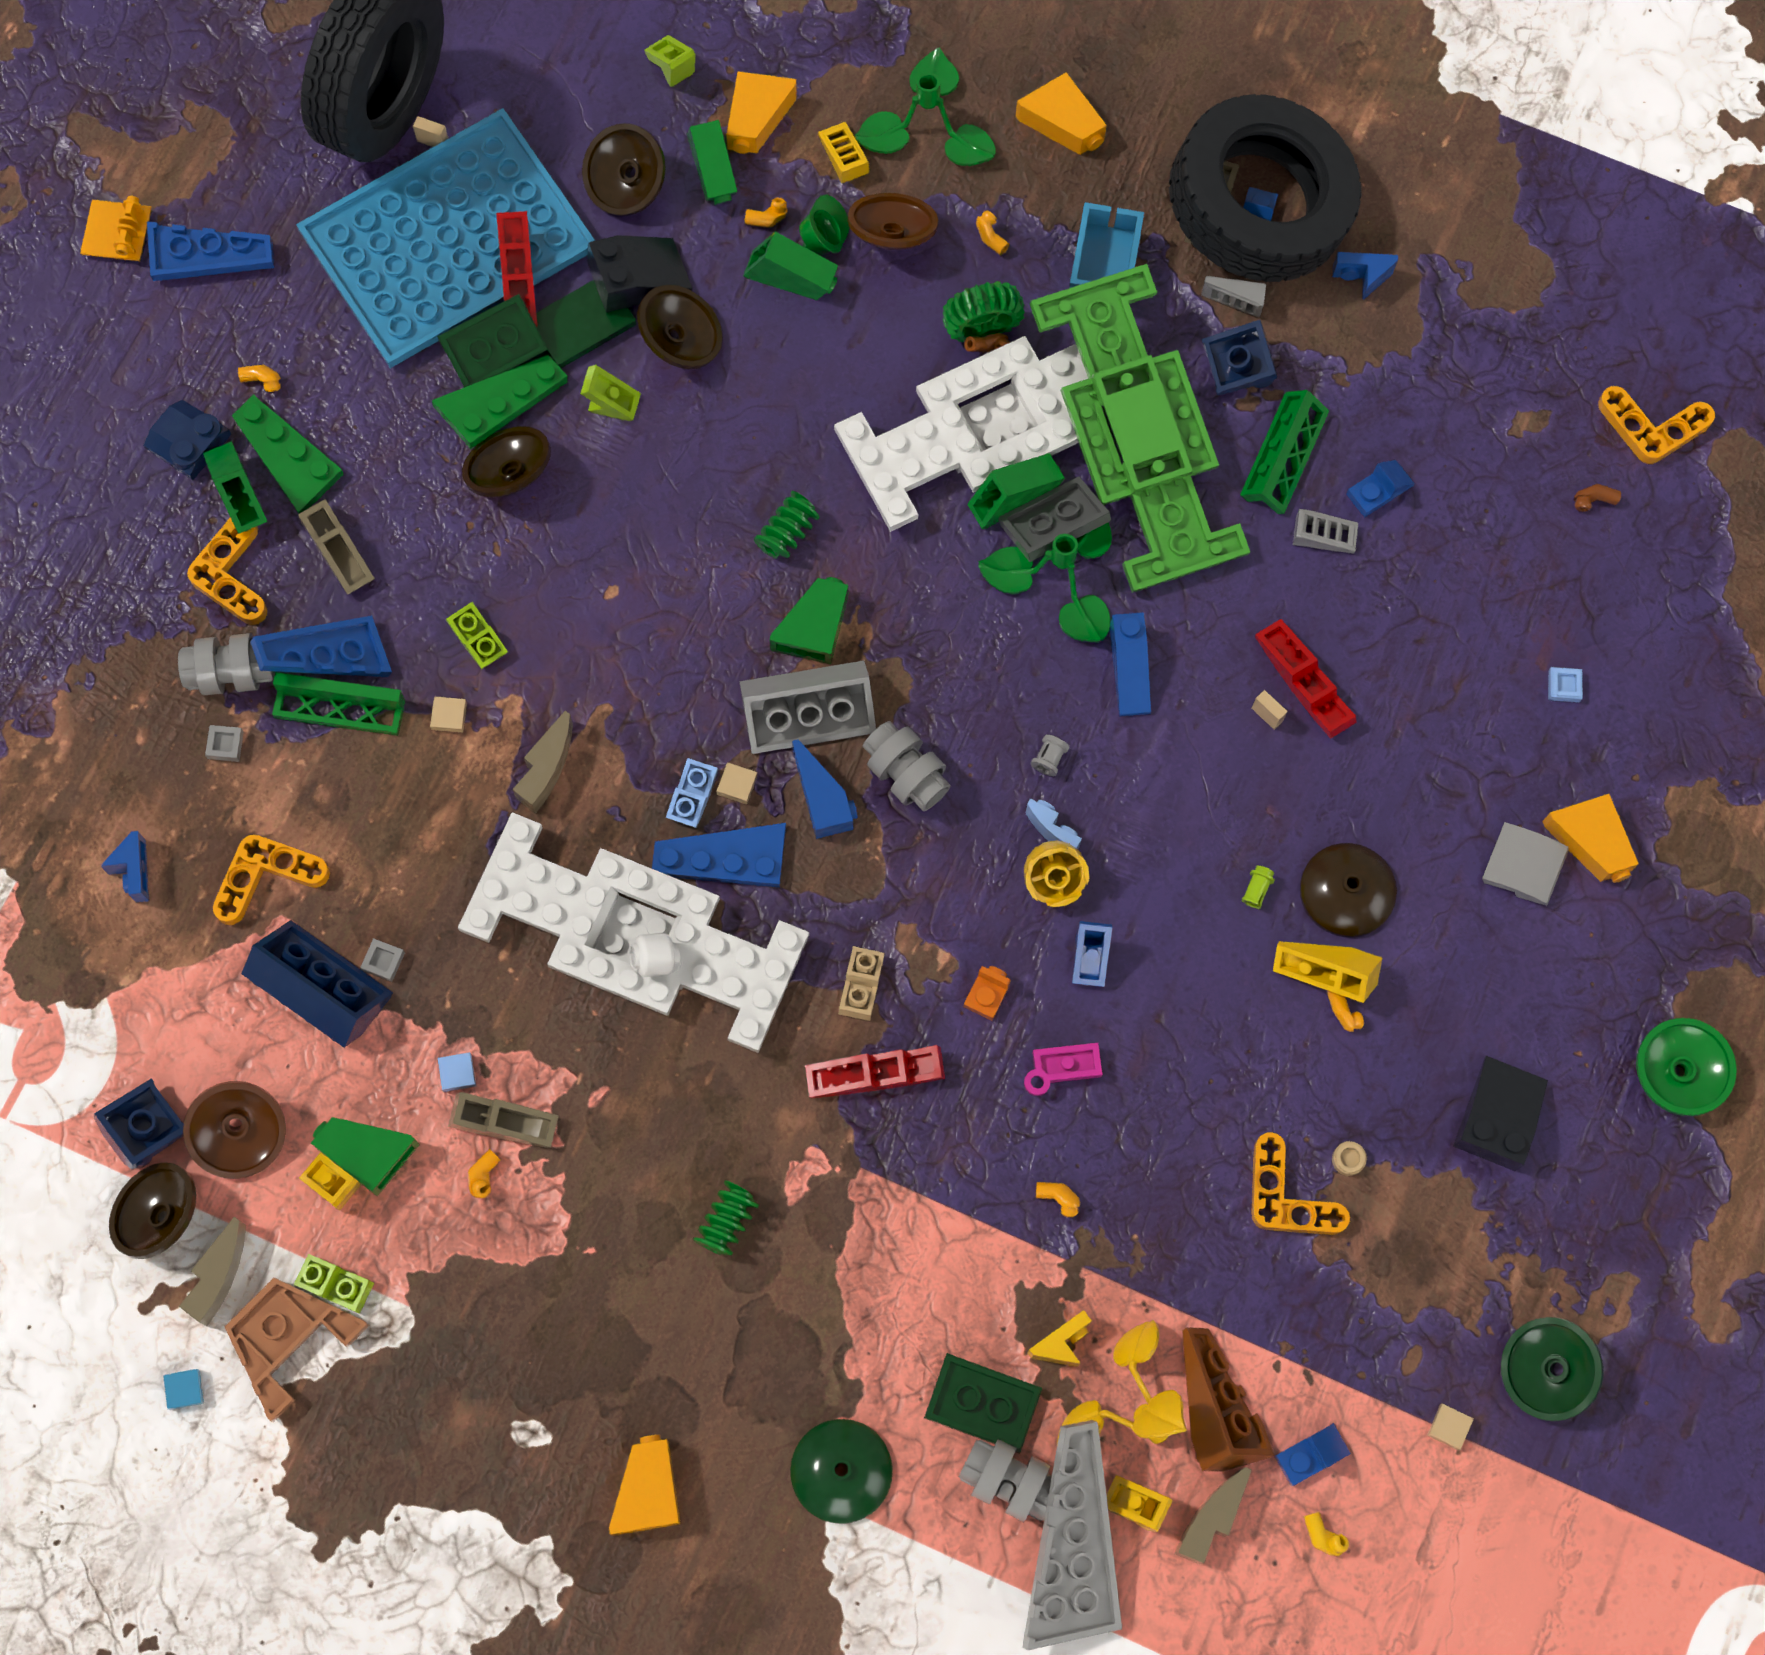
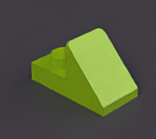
M669 35L644 50L648 60L661 67L670 87H673L695 72L696 54L694 50Z
M597 365L588 367L580 393L591 400L588 411L591 413L626 421L634 420L641 395L639 391Z

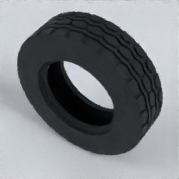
M441 0L332 1L310 47L301 87L302 120L308 135L315 142L346 157L365 163L383 157L395 147L418 115L437 70L444 35V14Z
M1263 94L1241 95L1238 98L1236 96L1224 100L1221 104L1217 103L1208 109L1206 113L1201 115L1188 133L1174 159L1170 171V202L1173 204L1172 209L1176 220L1179 221V226L1187 239H1190L1191 244L1201 254H1204L1208 260L1230 273L1247 279L1264 280V282L1288 281L1297 279L1301 275L1305 276L1321 267L1335 252L1351 229L1361 204V182H1359L1358 167L1343 138L1327 121L1315 114L1314 111L1282 97L1278 98ZM1257 155L1279 163L1300 184L1306 200V215L1294 221L1275 222L1250 213L1230 193L1224 179L1223 162L1235 156Z

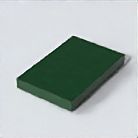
M594 280L536 312L537 328L548 347L546 351L560 368L637 325L636 319L628 308L606 313Z
M520 294L437 336L464 387L506 372L548 350Z
M947 1353L924 1419L994 1445L1000 1439L1015 1447V1452L1020 1454L1042 1388Z

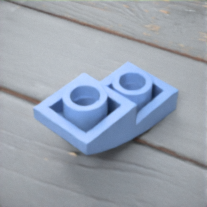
M687 758L666 818L697 828L719 768Z
M1030 798L1026 808V815L1043 837L1048 841L1059 840L1067 842L1079 849L1082 838L1077 836L1078 833L1068 826L1061 825L1058 827L1055 825L1059 813L1054 811V806L1046 801L1038 800L1036 802Z

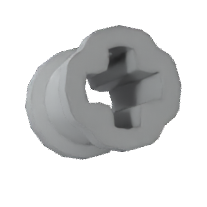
M1045 735L1042 739L1043 746L1037 758L1032 759L1031 766L1040 773L1054 777L1058 773L1057 765L1063 753L1068 752L1069 745L1055 736Z

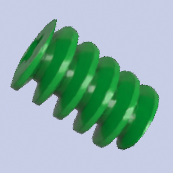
M793 490L790 492L791 497H786L783 501L784 506L777 508L776 516L770 517L768 520L769 525L763 526L761 529L762 535H756L754 538L756 545L764 553L775 559L779 555L789 558L790 553L786 546L796 549L798 545L793 537L804 539L805 534L800 528L804 527L811 530L813 526L808 518L810 517L817 521L820 518L813 504L803 495Z
M725 1180L724 1184L730 1191L719 1190L718 1197L723 1203L713 1202L711 1204V1208L717 1215L706 1214L705 1220L710 1227L702 1225L698 1228L704 1239L695 1237L692 1240L713 1253L732 1256L733 1252L727 1246V1243H739L740 1240L733 1234L734 1231L745 1232L746 1228L741 1224L740 1220H751L753 1217L746 1210L747 1207L758 1208L759 1205L753 1199V1195L750 1192Z

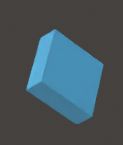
M199 1369L163 1375L168 1410L204 1404Z

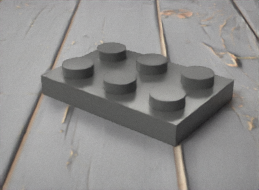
M1079 476L999 517L1000 526L1029 562L1045 555L1047 550L1052 551L1053 540L1058 535L1070 534L1078 538L1111 521L1110 512Z

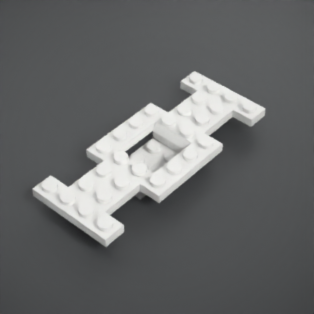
M1023 336L916 386V392L928 413L875 437L863 413L860 412L834 424V430L891 532L918 519V513L906 493L909 490L956 469L957 473L962 472L974 493L980 488L992 470L1048 453L1052 456L1079 443L1060 390L1064 386L1086 380L1088 376L1076 344L1039 361L1027 338ZM1011 379L1010 385L959 408L958 403Z
M511 813L458 926L459 931L489 943L502 914L559 937L547 963L549 968L661 1014L669 1015L679 990L683 988L740 1010L728 1036V1041L759 1053L807 942L809 932L779 920L767 949H764L708 926L720 900L719 896L602 848H600L587 877L532 855L531 852L543 827L540 823ZM618 892L631 898H634L636 900H639L643 903H646L648 905H651L653 907H656L658 909H661L663 911H666L668 913H671L673 915H676L677 918H673L659 911H656L654 909H651L649 907H646L644 905L619 896ZM667 933L671 937L672 942L679 945V963H674V968L668 975L642 977L637 970L632 969L630 945L634 944L636 938L643 934Z

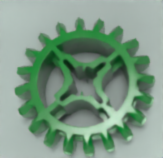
M996 281L993 284H989V282L983 285L976 284L975 287L965 288L963 292L956 293L953 298L947 300V304L943 306V323L951 339H956L958 342H964L969 336L982 337L995 333L1003 334L1011 332L1012 328L1017 327L1020 321L1024 319L1025 305L1016 286L1010 285V283L1005 282L1001 284L1000 281Z

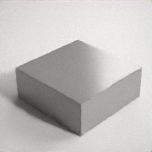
M210 725L205 752L207 759L239 762L244 735L243 729Z
M373 939L360 968L366 973L392 982L405 952L403 949Z

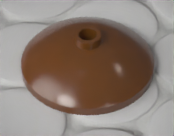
M878 193L865 196L851 205L848 211V225L854 234L868 244L883 249L901 250L917 247L931 239L938 228V216L930 205L918 198L898 193Z
M242 1081L219 1083L199 1094L190 1105L183 1126L184 1143L192 1159L205 1171L219 1177L231 1179L249 1177L267 1168L279 1155L286 1134L285 1117L275 1098L263 1088ZM237 1118L242 1124L238 1127H233L229 1122Z

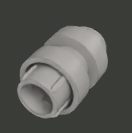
M251 633L231 635L229 645L220 646L217 637L195 639L194 646L182 647L178 653L179 675L183 687L188 690L199 689L203 696L223 694L226 683H234L237 692L258 690L260 683L271 682L274 679L275 672L260 671L251 645L253 638Z
M887 721L873 731L863 744V748L871 755L867 766L881 781L889 777L895 781L891 787V792L903 805L906 806L915 802L922 811H926L939 802L951 787L942 776L946 770V765L934 752L922 755L918 751L923 741L909 726L898 730L891 721Z
M1000 1439L996 1441L994 1446L982 1440H976L959 1475L961 1481L974 1487L971 1496L989 1505L993 1497L996 1496L1009 1503L1005 1511L1006 1514L1022 1522L1025 1521L1028 1515L1043 1521L1045 1519L1052 1476L1048 1474L1051 1465L1033 1456L1027 1465L1014 1459L1013 1456L1016 1448Z

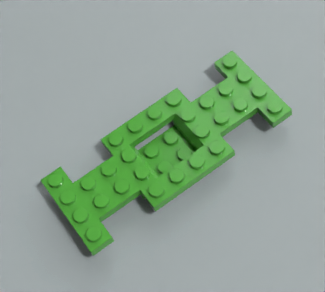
M1147 264L1034 299L1030 302V307L1040 333L1069 324L1088 379L1064 386L1060 391L1096 493L1103 505L1131 497L1150 550L1149 554L1122 563L1132 593L1246 556L1250 553L1240 523L1212 533L1210 531L1191 476L1216 469L1219 463L1178 350L1152 358V355H1147L1129 304L1153 297L1157 293ZM1102 406H1104L1106 410L1109 422L1111 424L1115 439L1117 441L1120 453L1124 461L1123 464H1121L1118 452L1116 450L1113 438L1111 436L1107 421L1102 410Z

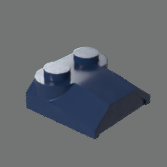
M1261 320L1202 339L1215 381L1217 395L1252 386L1255 388H1265L1278 378Z
M180 400L170 405L150 428L143 446L193 481L207 465L203 453L223 445L232 434L228 428L219 423L215 416L205 414L186 401Z
M152 1078L94 1113V1119L102 1135L121 1161L131 1170L146 1166L153 1156L183 1137L184 1124L158 1091Z

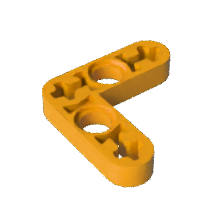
M1619 386L1606 388L1598 401L1601 413L1637 458L1646 464L1657 463L1705 432L1715 418V412L1709 404L1696 402L1655 428L1631 396ZM1617 398L1619 400L1618 405L1615 403L1610 405L1608 403L1609 399L1614 400ZM1625 409L1628 410L1621 417L1618 416L1620 411L1623 413ZM1695 414L1697 416L1704 415V420L1699 419L1690 427L1689 422ZM1626 419H1635L1640 424V430H1628L1624 421ZM1669 427L1679 428L1683 433V438H1671L1667 429ZM1643 433L1647 434L1645 438L1642 437L1640 441L1637 440L1643 435ZM1647 445L1649 447L1655 445L1657 450L1648 452L1645 448Z
M230 517L191 563L187 575L197 590L244 623L257 625L264 621L267 616L266 604L259 595L227 572L254 541L258 534V526L238 534ZM231 535L233 539L236 537L238 544H235L234 541L227 536ZM220 545H229L231 547V553L225 558L215 556V550ZM199 571L203 573L207 571L211 579L215 581L213 586L207 579L203 577L199 579L197 573ZM232 585L236 588V593L232 598H220L219 592L224 586ZM242 598L251 607L256 605L258 612L248 613L240 603Z
M249 835L238 846L214 901L213 912L223 924H237L244 917L264 871L308 887L317 888L323 886L328 881L330 876L329 867L318 856L259 835ZM258 844L263 852L269 854L268 860L260 854H254L253 858H251L250 853L247 851L248 848H255ZM284 853L292 855L293 862L287 869L276 867L278 856ZM303 859L301 862L303 866L314 869L318 865L322 873L314 875L310 879L308 872L299 868L300 860ZM240 872H247L251 878L249 884L243 888L235 887L233 883L234 877ZM231 890L233 893L243 896V898L240 899L235 896L233 906L236 908V912H229L226 917L222 907L231 904L233 897L228 893Z
M1268 1132L1261 1135L1255 1142L1253 1153L1251 1215L1255 1225L1264 1230L1335 1235L1344 1231L1349 1225L1350 1215L1342 1204L1284 1199L1285 1142L1277 1133ZM1268 1140L1272 1141L1274 1147H1278V1151H1275L1271 1157V1164L1278 1163V1167L1273 1165L1260 1166V1162L1265 1163L1267 1161V1151L1261 1149V1146L1265 1145ZM1270 1172L1276 1176L1278 1183L1275 1189L1267 1190L1261 1186L1259 1179L1262 1173ZM1259 1195L1265 1197L1277 1195V1200L1272 1199L1270 1201V1211L1276 1212V1216L1272 1217L1269 1223L1265 1222L1264 1216L1259 1215V1211H1262L1266 1206V1198L1259 1199ZM1297 1207L1306 1209L1310 1216L1309 1222L1306 1225H1297L1292 1219L1293 1209ZM1315 1208L1320 1209L1318 1216H1328L1334 1210L1336 1211V1216L1342 1217V1221L1337 1223L1336 1227H1332L1331 1221L1320 1220L1318 1222L1319 1227H1315L1314 1224L1317 1218Z

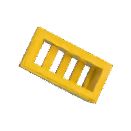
M846 122L818 132V136L841 184L869 173L868 160ZM843 133L844 135L836 139L829 140V137L834 136L836 134ZM847 141L848 143L841 147L834 148V145L840 144L842 142ZM848 150L852 151L851 153L845 154L840 157L838 155ZM853 158L856 160L845 165L843 164V162Z

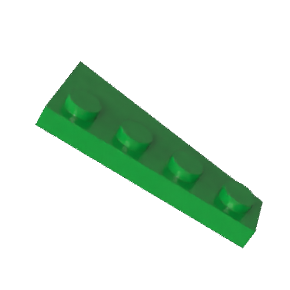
M547 355L432 400V404L466 445L472 449L566 384L568 376Z
M252 395L232 415L235 423L257 452L298 514L315 504L344 475L340 467L255 395Z

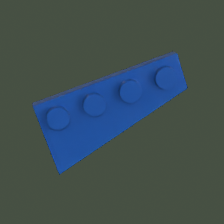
M147 221L150 276L153 281L274 268L273 243L270 235L238 231L222 233L216 232L215 229L203 228L202 230L186 229L184 225L172 224V227L159 226L157 222Z
M372 616L254 636L251 640L260 671L389 677L392 673Z
M786 823L655 841L652 869L674 878L780 888Z

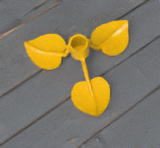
M1154 1320L1144 1322L1125 1333L1117 1342L1113 1352L1114 1362L1118 1366L1124 1367L1129 1365V1370L1148 1403L1142 1404L1135 1410L1133 1415L1134 1422L1108 1410L1101 1411L1100 1403L1096 1400H1091L1074 1408L1067 1415L1061 1426L1093 1420L1098 1422L1100 1434L1104 1425L1103 1418H1110L1131 1428L1138 1437L1148 1438L1154 1444L1162 1443L1170 1435L1186 1432L1181 1396L1174 1390H1167L1158 1393L1152 1398L1137 1371V1363L1148 1361L1157 1348L1159 1327Z

